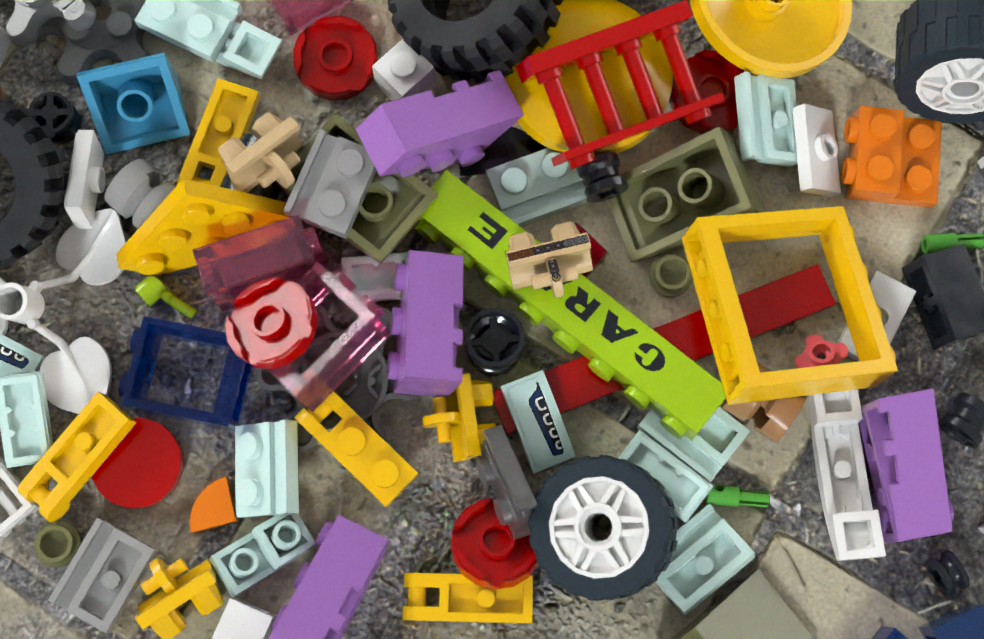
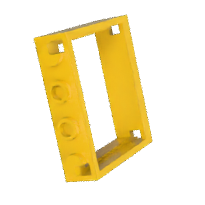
M844 206L697 217L682 237L728 405L874 388L898 371L895 363V352L888 342L882 323L881 310L875 302L868 281V271L861 260L855 242L854 229L848 221ZM819 235L859 361L760 373L722 243Z

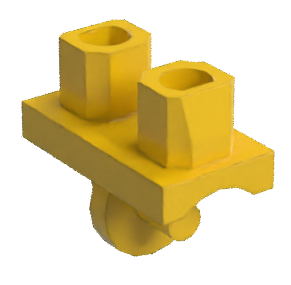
M470 373L462 374V383L447 398L446 396L433 398L435 414L422 418L424 428H437L438 443L451 442L453 462L467 461L481 455L483 440H486L484 430L496 426L495 423L477 425L475 409L488 408L493 405L492 383L489 381L471 380Z
M160 557L149 562L153 576L141 583V587L147 595H150L160 587L162 589L137 605L139 614L135 616V620L143 630L151 626L162 639H172L186 628L187 622L177 607L191 599L202 616L208 615L223 604V595L216 582V571L209 562V558L175 579L177 576L188 570L182 558H179L169 566Z

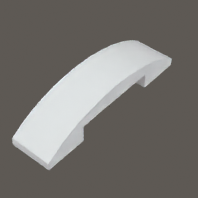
M858 389L809 395L810 424L816 474L824 516L837 561L885 557L886 553L879 512L872 508L858 425L863 419Z

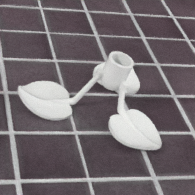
M112 208L95 212L92 229H77L73 224L60 238L56 248V260L61 267L72 271L69 275L42 282L32 281L28 287L16 283H6L0 277V334L5 336L9 320L27 324L28 328L36 330L59 347L60 351L49 354L40 367V371H43L46 396L53 405L76 414L82 411L97 392L108 396L112 381L111 361L105 348L96 340L90 337H80L68 346L65 340L42 325L38 320L45 308L41 291L73 283L79 276L87 284L101 286L112 282L122 273L124 269L118 268L116 253L127 242L120 215Z

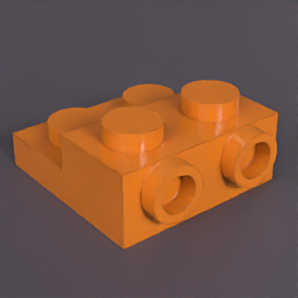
M860 106L852 117L849 116L847 118L844 128V142L850 143L849 158H845L841 171L842 184H847L846 199L933 208L937 205L941 121L904 117V110Z

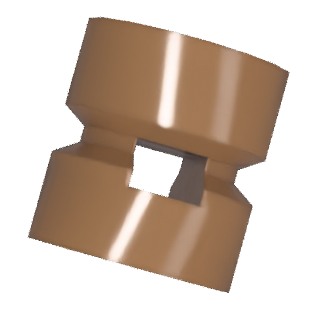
M757 362L760 373L772 371ZM807 396L728 405L727 399H725L721 408L742 422L752 419L754 421V429L776 443L795 420Z

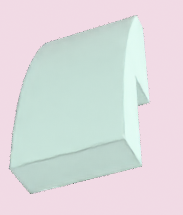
M298 513L275 515L255 527L248 535L213 554L209 562L231 598H235L316 546V541Z

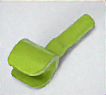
M154 276L146 277L135 286V291L150 307L162 298L168 305L191 320L198 312V310L176 297L174 293L169 291Z

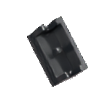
M965 244L924 255L901 268L908 287L916 290L913 300L933 350L984 333V291Z

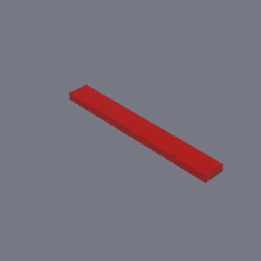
M818 264L738 295L750 339L829 309L836 304ZM702 310L653 328L655 332L694 362L714 354ZM585 356L544 371L560 415L622 391L625 388L612 378L607 382L597 376L588 367L587 364L590 360ZM501 389L493 391V403L506 436L517 432Z

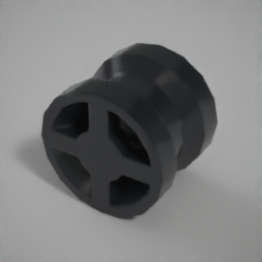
M42 93L35 97L29 105V110L37 115L35 121L40 126L47 125L54 133L55 137L51 139L53 144L70 142L75 138L78 130L81 129L80 114L71 105L69 100L60 93ZM60 117H64V119L61 120L60 123L57 124V126H55V122Z
M615 152L595 155V161L576 168L579 177L586 182L587 187L584 193L587 201L590 203L602 202L617 197L629 187L626 178L619 173L620 159Z
M960 392L953 400L954 408L950 413L942 415L938 425L953 440L969 448L976 449L983 441L984 402L973 395Z

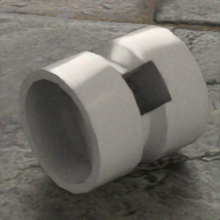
M137 159L122 168L113 178L105 192V201L125 219L133 216L132 224L139 229L176 186L171 182L163 183L164 177L144 159Z

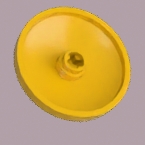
M563 0L561 5H555L561 14L555 28L549 27L547 31L550 39L543 48L538 46L531 54L534 55L640 17L641 15L629 6L616 0ZM651 36L641 40L643 47L639 48L664 113L671 96L673 73L661 41L656 42L655 37ZM615 50L601 54L604 61L600 65L624 128L647 121L623 56H617ZM576 64L563 68L562 72L564 75L560 79L585 144L607 136L608 134L584 71H578ZM513 66L514 72L504 78L524 113V116L517 123L528 135L545 147L559 153L567 151V145L544 85H538L536 78L521 83L516 67ZM652 130L593 153L597 155L605 152H615L617 154L624 152L640 143Z
M689 0L694 18L700 30L720 55L747 72L779 79L808 73L832 56L844 41L852 16V0Z

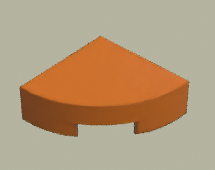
M222 477L209 484L195 500L190 515L191 533L239 522L238 517H236V508L228 477Z

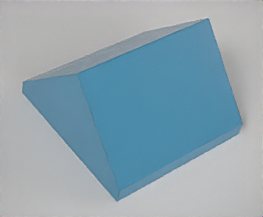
M165 52L77 73V79L106 155L191 135L179 76Z

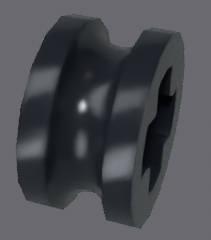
M950 550L941 552L939 560L935 558L926 560V569L932 582L945 597L953 596L956 587L966 589L970 586V580L963 564Z

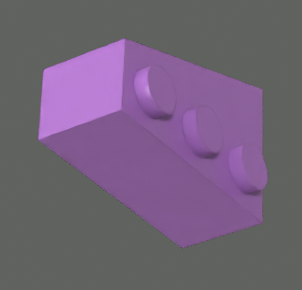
M497 70L488 73L486 79L481 84L469 87L466 80L456 82L451 86L454 92L435 98L431 90L381 104L356 128L379 176L400 173L401 177H407L422 169L431 168L432 172H437L450 165L461 164L462 167H467L481 160L485 156L483 150L524 116L501 71Z
M409 250L403 264L397 263L395 268L394 290L401 291L400 308L393 307L391 315L390 334L398 335L396 352H389L387 379L394 380L393 393L433 397L446 396L447 398L462 383L463 368H456L457 346H462L463 330L458 329L459 310L463 306V256Z
M934 388L879 398L862 406L863 419L858 425L876 509L879 512L884 543L901 542L953 532L951 522L954 519V511L947 493Z
M339 514L334 523L327 520L315 542V545L320 548L311 564L305 562L293 585L296 590L288 605L284 604L272 625L271 630L273 631L269 639H342L391 541Z

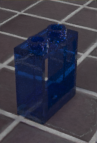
M143 316L141 327H136L131 336L130 352L134 354L130 370L123 372L119 382L118 394L122 397L121 405L133 411L235 431V426H238L252 365L246 363L234 353L227 342L226 332ZM162 337L228 351L213 413L146 399Z

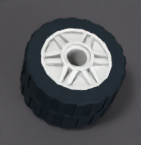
M916 0L910 4L908 9L904 10L896 29L894 86L901 104L906 105L908 110L921 115L923 118L941 121V123L972 124V122H984V0Z
M588 455L580 457L574 462L565 463L552 476L549 475L542 483L541 490L534 497L537 507L532 508V515L529 516L528 526H530L529 541L540 569L547 573L548 579L556 586H561L567 593L575 597L582 596L587 598V600H615L641 592L640 590L651 586L658 580L657 577L663 571H666L678 543L676 540L677 530H679L678 519L675 516L674 503L665 492V487L659 480L650 475V472L625 459H618L610 455H600L599 457ZM604 516L610 518L613 528L611 535L606 540L601 539L597 533L598 522Z

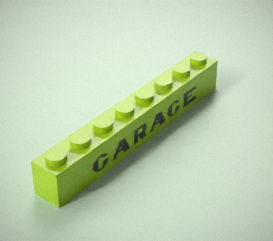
M446 170L431 187V189L438 193V198L416 222V231L433 245L438 241L451 251L449 254L463 256V269L469 271L473 268L485 277L483 283L492 293L500 298H504L505 295L509 296L520 305L517 310L530 323L538 326L542 322L554 332L552 338L563 349L572 354L577 350L589 359L588 367L601 379L609 382L612 378L626 389L623 394L635 406L642 410H645L647 407L653 409L663 417L659 421L660 424L673 436L682 439L685 435L693 441L725 401L726 396L722 383L582 274H578L579 279L562 283L564 296L554 298L551 286L534 290L531 285L513 290L506 258V252L509 251V238L511 235L526 231ZM534 238L536 245L541 244V242Z

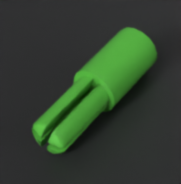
M956 233L923 235L921 240L924 254H931L965 244L967 249L984 248L983 233L956 235Z
M713 485L714 487L704 499L705 504L710 503L711 505L731 507L743 505L767 508L770 502V495L764 491Z

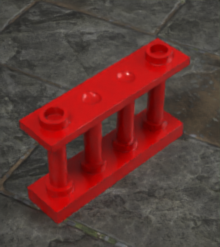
M687 0L528 56L515 66L521 83L536 78L538 85H544L568 148L567 151L551 158L554 167L566 162L569 163L571 169L595 161L596 158L593 152L684 117L687 125L712 116L710 107L725 101L722 92L702 99L678 37V34L681 33L679 25L693 17ZM651 36L655 37L656 42L661 41L685 106L663 114L639 48L643 47L641 40ZM612 50L616 51L617 56H623L647 120L628 128H624L600 65L604 61L601 54ZM576 64L578 71H584L608 134L586 144L560 79L564 75L562 69Z

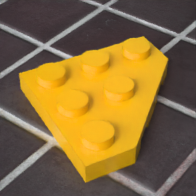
M183 178L116 253L118 268L139 272L143 275L159 276L280 244L303 220L285 215L283 210L287 202Z

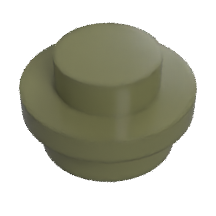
M668 253L659 256L652 263L649 270V282L652 288L664 297L673 298L684 294L693 281L688 260L678 254Z
M55 521L47 523L39 530L35 537V553L38 559L47 566H67L80 547L82 537L79 530L69 522Z

